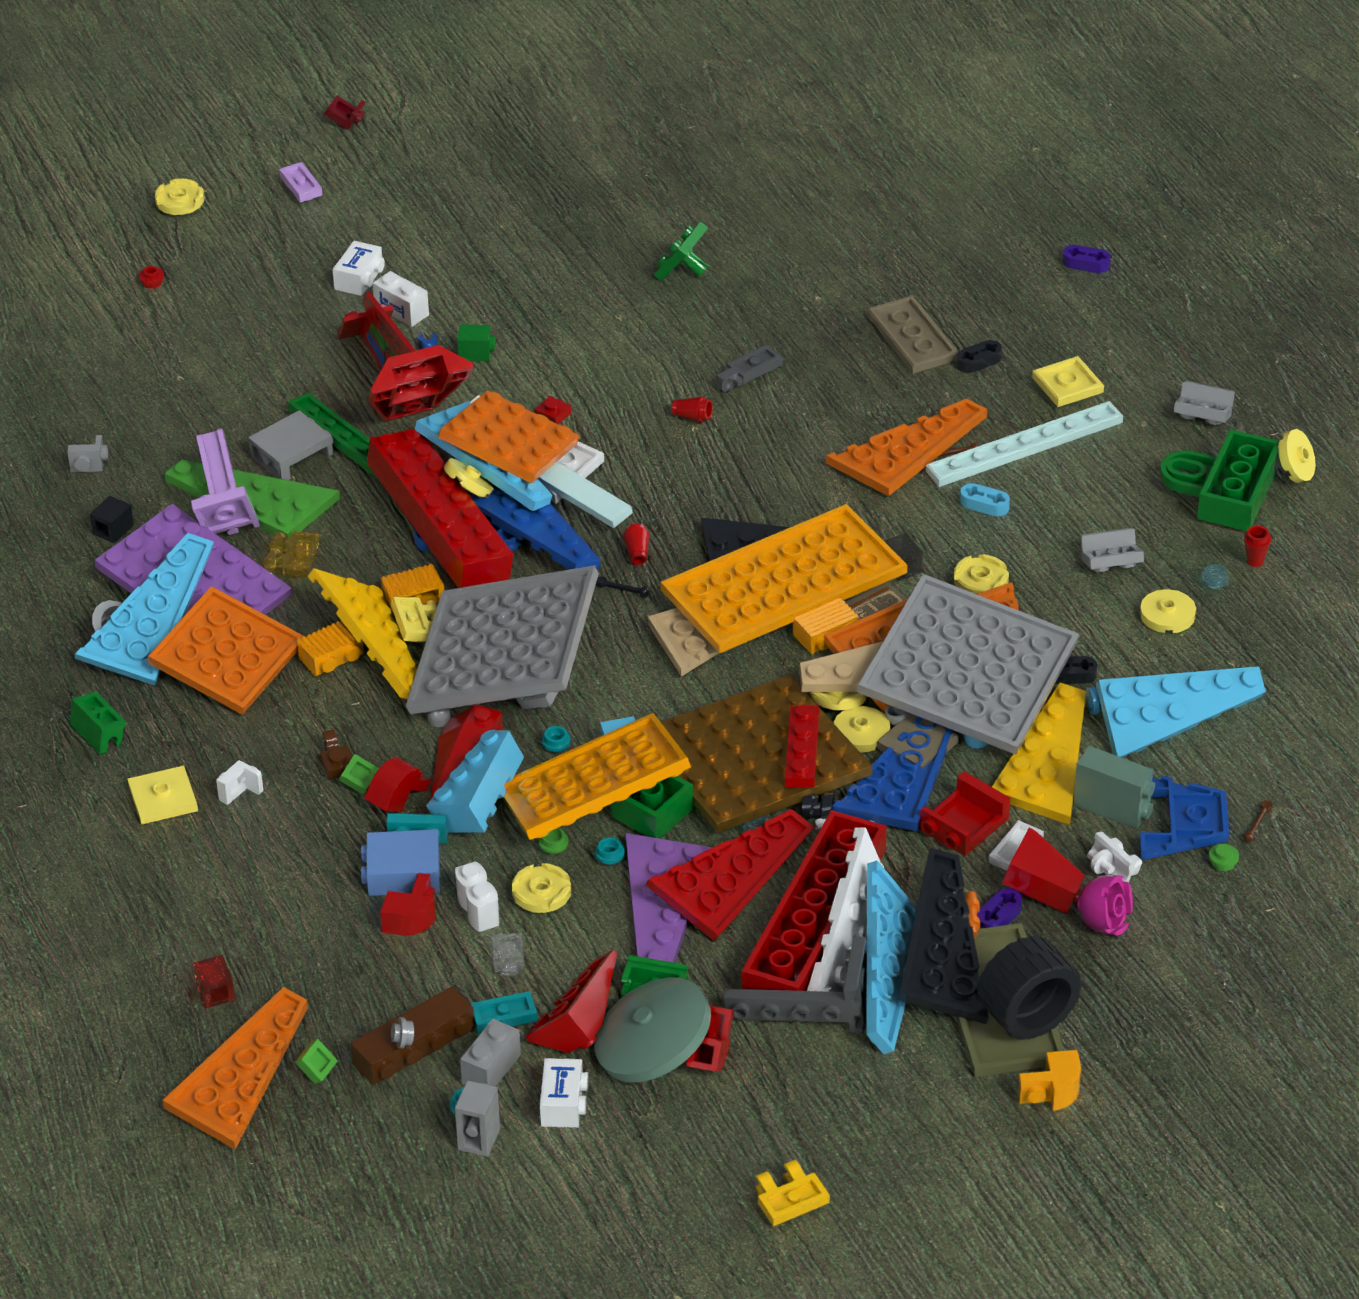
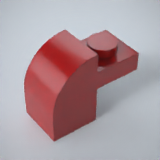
M394 757L386 761L378 769L364 799L384 811L402 812L410 792L427 791L431 780L422 776V770L399 757Z
M418 873L411 894L394 891L387 892L380 911L382 933L403 936L415 935L425 931L434 923L436 919L435 887H431L430 874Z
M710 1005L711 1021L707 1034L700 1046L687 1059L686 1066L719 1072L725 1064L731 1040H729L734 1010Z

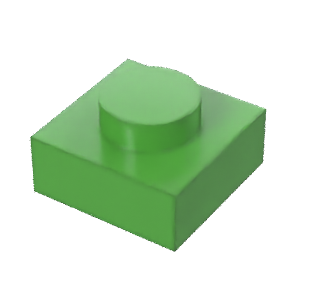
M354 754L339 781L364 795L379 768Z
M319 1039L311 1041L295 1061L314 1084L322 1082L338 1062Z

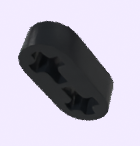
M987 340L960 350L957 353L958 370L964 373H972L999 363L1002 358L1001 344L994 340Z
M1069 656L1055 684H1086L1093 682L1097 678L1098 664L1096 660L1089 656Z

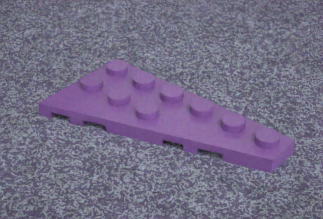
M626 833L637 956L675 963L689 920L645 884L648 879L656 875L660 876L668 872L670 868L676 865L680 866L692 860L694 856L711 849V847Z

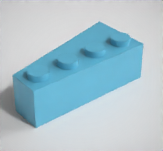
M489 730L480 737V741L465 755L462 763L450 773L448 780L434 793V797L426 805L431 815H446L448 832L485 833L488 827L486 823L487 817L494 816L497 810L494 805L496 800L503 798L507 791L504 787L505 783L512 781L524 758L510 731Z

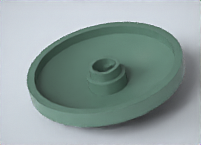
M682 978L657 979L633 989L612 1006L605 1015L602 1026L596 1033L597 1039L594 1047L598 1061L610 1076L624 1082H644L669 1073L685 1062L696 1051L706 1036L711 1021L709 1002L697 985Z

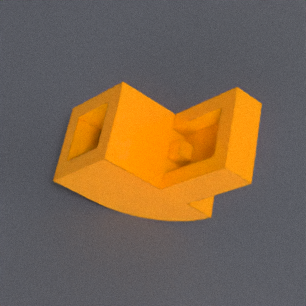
M1078 1050L1047 1052L1045 1072L1020 1073L1018 1087L1020 1104L1051 1101L1053 1111L1071 1105L1078 1097L1080 1088L1081 1064Z

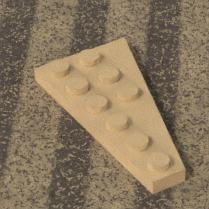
M678 608L648 616V626L680 676L685 675L719 654Z

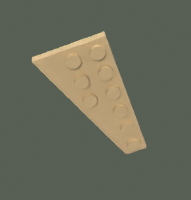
M883 641L801 662L799 667L801 692H857L859 682Z

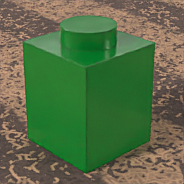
M459 325L457 339L458 355L468 361H490L491 351L496 350V336H491V325Z

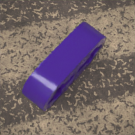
M1070 245L1063 250V264L1072 269L1103 273L1110 268L1111 255L1102 249Z
M1009 888L998 891L977 912V917L980 919V929L1008 925L1021 912V894L1017 890Z

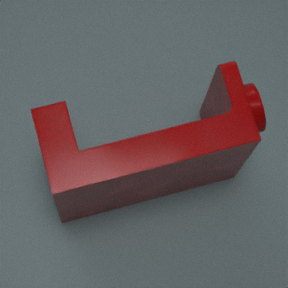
M964 771L957 777V788L950 796L933 810L926 806L920 809L919 829L926 835L942 842L948 848L966 856L1009 819L1010 797Z

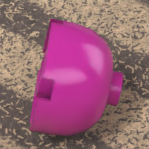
M1104 875L1090 880L1078 898L1077 906L1084 922L1097 933L1117 936L1123 934L1128 928L1129 923L1123 922L1126 919V914H1132L1133 895L1129 882L1122 881V878H1124L1122 875Z

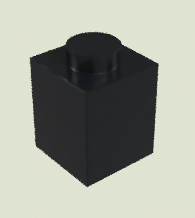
M112 496L105 499L90 513L93 535L115 543L134 526L131 504Z

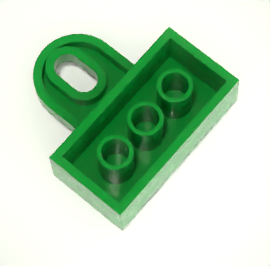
M1230 429L1217 457L1195 451L1171 453L1161 463L1160 478L1163 484L1171 490L1199 497L1198 520L1247 531L1253 526L1279 468V440ZM1175 469L1187 470V471L1195 472V473H1197V474H1189V473H1185V472H1180V471H1176Z

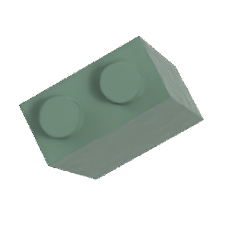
M1089 746L1076 763L1074 806L1138 829L1144 819L1148 820L1153 811L1154 805L1150 803L1155 789V782H1152L1153 769Z

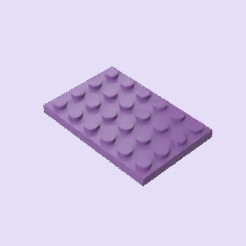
M174 504L165 508L95 559L96 569L132 593L148 579V575L154 568L157 569L168 553L187 533L214 541V547L186 613L211 586L264 615L268 614L292 595V587L205 526L201 527L198 521Z

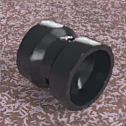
M825 792L822 795L810 793L803 796L802 818L812 819L820 817L821 819H827L835 802V794Z

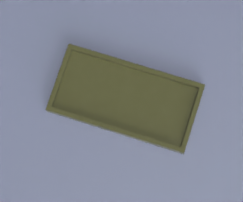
M1022 923L982 928L977 932L975 945L980 966L978 969L979 977L986 968L987 963L998 951L1005 948L1011 942L1024 937L1027 938ZM989 1012V1019L986 1024L956 1016L974 1077L1046 1067L1047 1052L1064 1051L1057 1027L1042 1036L1019 1040L1011 1037Z

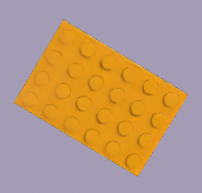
M651 713L514 775L512 781L504 785L507 791L503 796V800L529 840H532L534 838H542L558 827L571 825L578 818L587 814L597 813L603 807L613 802L626 800L635 792L642 789H650L657 782L668 777H676L682 774L684 770L690 768L691 765L688 757L655 714Z

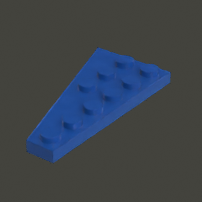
M493 483L491 485L494 490L489 497H479L465 489L481 512L491 517V523L519 540L526 538L531 541V547L537 551L544 549L551 553V559L565 568L575 569L595 565L596 569H599L600 558L551 504L532 511Z
M919 716L914 720L916 726L921 729H932L937 725V723H933L929 726H923L920 723L924 718ZM944 727L946 732L937 756L923 769L920 768L923 756L919 752L908 750L899 756L893 753V748L888 747L872 764L873 775L861 779L857 785L853 784L847 790V795L841 801L837 800L832 805V810L883 825L917 831L920 823V809L928 804L947 753L951 733H954V730ZM915 731L910 734L903 732L898 737V740L901 742L907 738L908 744L916 749L925 748L930 743L929 735L922 731ZM915 735H922L927 738V742L922 745H916L910 739ZM914 754L920 758V761L913 764L904 759V756Z

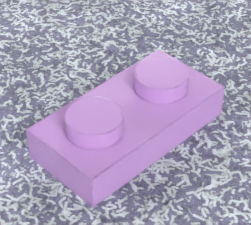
M302 162L279 169L280 178L299 202L309 201L322 196V187Z

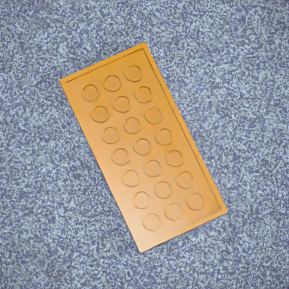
M845 504L661 581L660 586L661 591L720 654L794 622L795 617L839 598L846 600L907 573V564Z

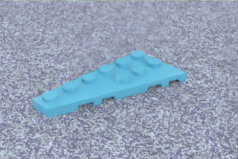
M469 401L417 420L414 430L466 466L471 465L476 468L482 477L530 510L534 511L550 504L552 494L538 479L531 484L438 438L440 429L471 404Z
M875 860L867 863V1036L883 1054H887L895 1049L906 1002L898 1001L897 997L916 906L882 865Z

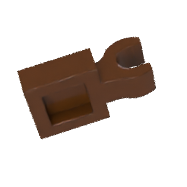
M334 729L324 731V747L326 751L320 752V756L328 780L341 777L352 759V754L348 745L339 747Z

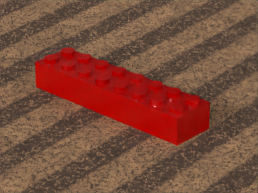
M408 429L370 438L368 466L456 586L463 588L510 580L513 560L512 551L456 477L451 478L445 472L444 461L425 436L414 429Z
M830 811L742 969V989L808 990L815 962H821L824 948L821 945L823 935L829 934L832 923H830L828 918L840 878H846L848 872L846 857L848 851H854L857 840L853 838L855 828L867 829L881 861L886 852V825L837 811Z

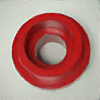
M148 266L140 271L139 280L145 288L154 289L162 285L164 279L162 269Z

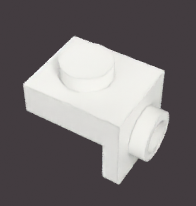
M240 760L226 772H223L216 780L219 801L226 805H229L246 789L258 795L263 792L261 772L256 767Z

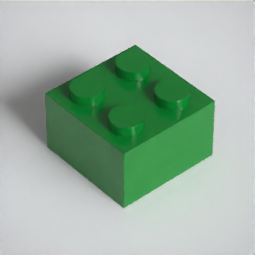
M679 776L668 777L657 782L650 789H642L631 794L626 800L611 803V817L647 837L661 839L693 810V784Z

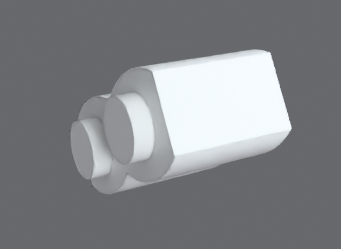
M476 861L456 867L457 899L460 906L468 912V920L471 926L478 932L499 926L498 894L494 886L487 882L485 869Z

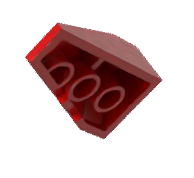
M474 705L450 718L439 736L431 799L434 797V793L448 780L450 773L462 763L465 755L480 741V737L489 730H503L502 711Z
M614 949L592 961L572 983L573 988L554 1002L556 1008L551 1011L549 1016L543 1014L536 1021L525 1037L528 1042L571 1053L580 1047L584 1050L596 1041L597 1037L595 1034L603 1024L617 957Z

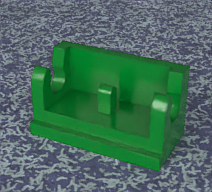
M96 691L72 698L69 724L99 755L107 752L108 741L112 737H115L113 741L118 747L123 739V728L126 727V721Z
M629 955L621 981L624 983L621 998L633 989L653 980L671 977L688 980V965Z

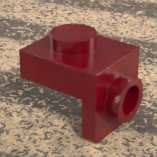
M336 96L324 115L349 130L354 122L359 124L365 114L362 109L366 102L361 100L358 106L355 107L341 97Z

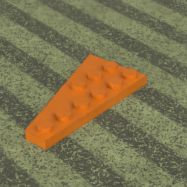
M966 398L941 408L940 413L929 418L924 415L917 418V423L909 426L904 423L870 437V442L860 446L856 444L847 446L846 451L838 455L835 452L826 455V464L890 496L925 468L926 464L935 460L987 418V408Z

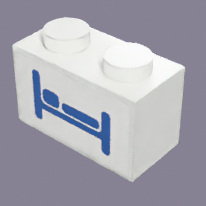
M353 241L333 268L334 290L362 296L367 288L372 286L375 277L384 268L385 260L382 258L381 247Z
M391 271L373 282L375 299L384 306L393 305L392 317L413 327L429 315L427 290Z
M545 1058L540 1100L541 1126L579 1127L580 1115H586V1096H582V1091H588V1072H583L582 1059Z

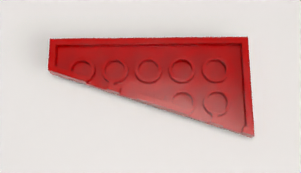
M790 809L764 822L762 826L752 831H745L731 841L727 840L694 856L692 860L680 866L676 865L670 868L668 872L660 876L656 875L648 879L645 885L712 940L716 941L809 836L814 826Z

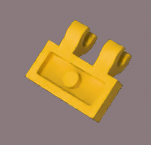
M796 1160L784 1164L787 1173L783 1174V1177L787 1184L777 1187L768 1171L756 1175V1179L759 1182V1185L755 1186L759 1194L758 1205L773 1227L830 1202V1195L815 1172L806 1176Z

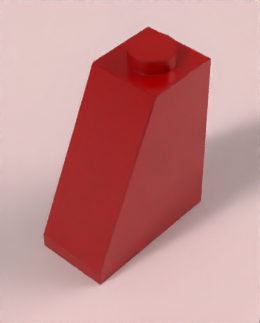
M1028 828L1009 864L1002 884L1067 914L1072 903L1077 905L1078 898L1084 889L1080 886L1085 875L1032 828Z

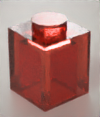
M223 955L193 963L196 985L206 1009L235 1001L233 979Z

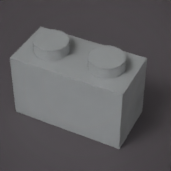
M492 1019L460 1059L462 1084L466 1085L468 1080L496 1087L521 1055L519 1029Z
M467 1080L455 1107L458 1150L489 1156L500 1131L497 1087Z

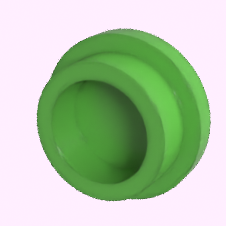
M558 827L550 831L546 836L539 838V846L546 853H560L568 847V836L563 829Z
M1218 844L1210 849L1209 859L1215 869L1229 871L1237 864L1239 852L1229 844Z

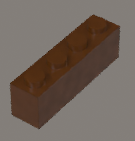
M451 986L351 1042L352 1063L374 1086L475 1029L474 1007ZM399 1017H405L406 1021H413L414 1024L413 1043L411 1046H405L403 1049H398L396 1042L391 1041V1027L393 1023H397Z

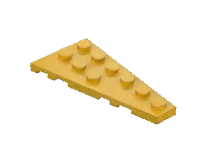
M313 568L308 575L312 583L318 582L323 588L321 594L325 600L331 601L337 606L336 614L358 643L364 642L369 648L367 655L372 661H377L385 669L382 673L399 697L408 700L417 668L409 653L407 644L402 638L400 629L396 624L383 591L375 585L369 586L359 583L353 578H343Z
M1059 683L1034 721L1017 755H1012L992 787L1010 797V805L1070 825L1076 763L1079 757L1086 700L1085 690Z

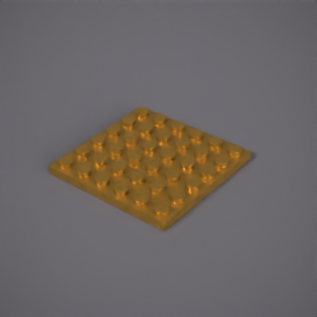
M790 675L661 722L688 757L691 765L690 768L684 770L678 776L693 784V804L717 833L802 802L803 796L814 793L820 795L873 775L872 765L819 708L815 787H785L790 706L817 705L806 692H801V687Z

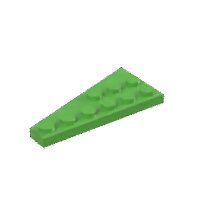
M182 459L165 473L166 482L198 498L203 495H210L203 463ZM233 470L236 486H244L259 520V528L287 542L340 499L339 490Z

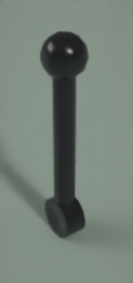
M598 577L596 585L599 588L613 587L639 593L642 597H647L650 594V590L647 587L637 588L607 581L606 577Z

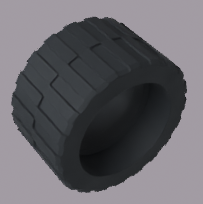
M1029 936L1006 945L987 963L977 985V997L984 1008L1011 1037L1019 1040L1033 1039L1046 1034L1065 1020L1070 1011L1075 1007L1077 999H1079L1082 981L1076 969L1049 940L1047 941L1044 937Z

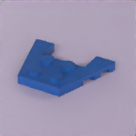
M1162 776L1161 779H1152V782H1155V789L1151 797L1168 798L1170 833L1140 832L1141 860L1228 842L1229 823L1226 791L1189 783V786L1173 783V779Z

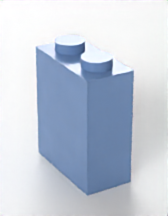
M438 829L367 833V845H361L362 863H367V866H361L362 884H368L369 896L387 895L388 891L411 894L418 873L430 874L431 887H435V893L440 892Z

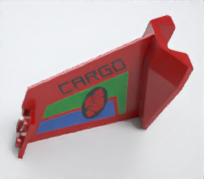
M371 292L365 293L362 301L365 312L352 311L342 319L337 335L338 339L341 340L361 334L381 370L370 390L368 401L384 422L434 410L464 383L473 371L474 366L472 362L440 345L416 351L391 319L394 310L393 305L384 306L379 304Z

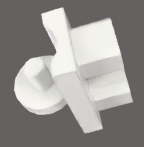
M1103 832L1095 833L1094 845L1087 854V858L1091 860L1090 868L1096 874L1104 872L1106 875H1122L1124 877L1122 881L1129 882L1131 876L1138 874L1142 860L1136 855L1129 856L1123 850V843L1117 838L1110 839Z

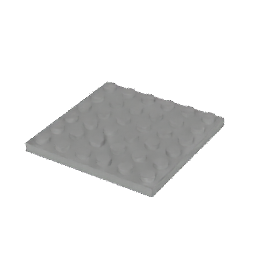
M595 565L442 591L407 700L406 708L409 713H426L447 708L566 690L599 574Z
M923 574L859 682L857 692L1017 755L1078 642L1079 634Z

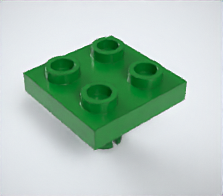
M701 221L695 228L689 226L680 236L683 240L677 239L669 247L668 251L671 254L669 255L666 252L657 262V265L660 267L654 276L662 281L678 263H683L697 277H700L709 265L692 250L708 227Z

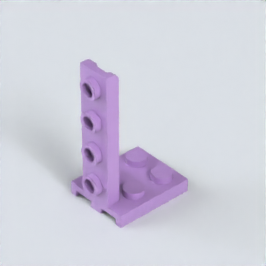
M217 429V431L203 435H196L210 494L191 501L193 511L200 526H205L215 534L227 531L228 535L238 533L239 527L253 524L255 528L259 527L257 514L244 486H236L223 429Z

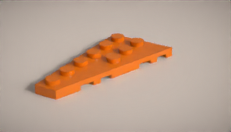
M283 987L162 1100L163 1108L235 1150L308 1009L307 999Z

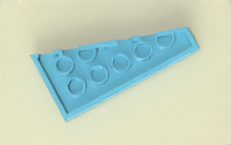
M187 533L168 553L157 569L154 568L148 575V579L140 587L138 586L113 612L107 623L91 636V640L83 648L81 647L75 653V659L155 686L161 670L148 663V656L185 616L214 547V541Z
M1259 666L1099 680L1096 684L1112 753L1122 758L1131 753L1140 752L1158 741L1162 742L1187 731L1205 720L1216 718L1225 711L1232 708L1236 709L1262 697L1266 692Z

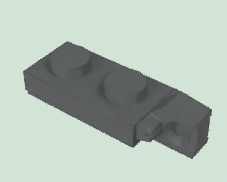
M764 345L727 363V368L717 375L716 387L722 392L733 389L735 385L741 386L783 365V357L767 345Z

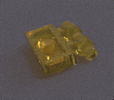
M293 531L291 538H286L283 532H277L269 543L268 548L270 552L264 557V568L273 574L274 570L281 567L282 575L308 577L321 543L320 534Z

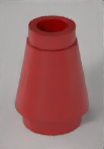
M705 396L674 400L672 403L673 415L698 422L710 420L712 416V401L706 399Z
M642 524L629 525L623 534V540L631 563L634 565H643L647 562L650 533Z
M1252 526L1244 535L1247 563L1252 567L1263 565L1272 540L1269 530L1263 526Z

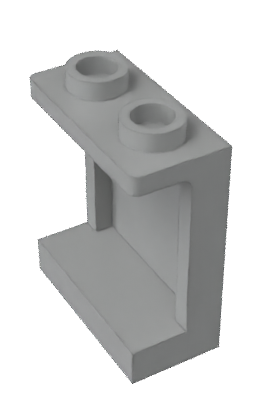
M300 410L248 437L250 458L272 476L279 479H291L289 466L317 451H321L327 457L333 455V438L327 430L322 429L312 418H308Z

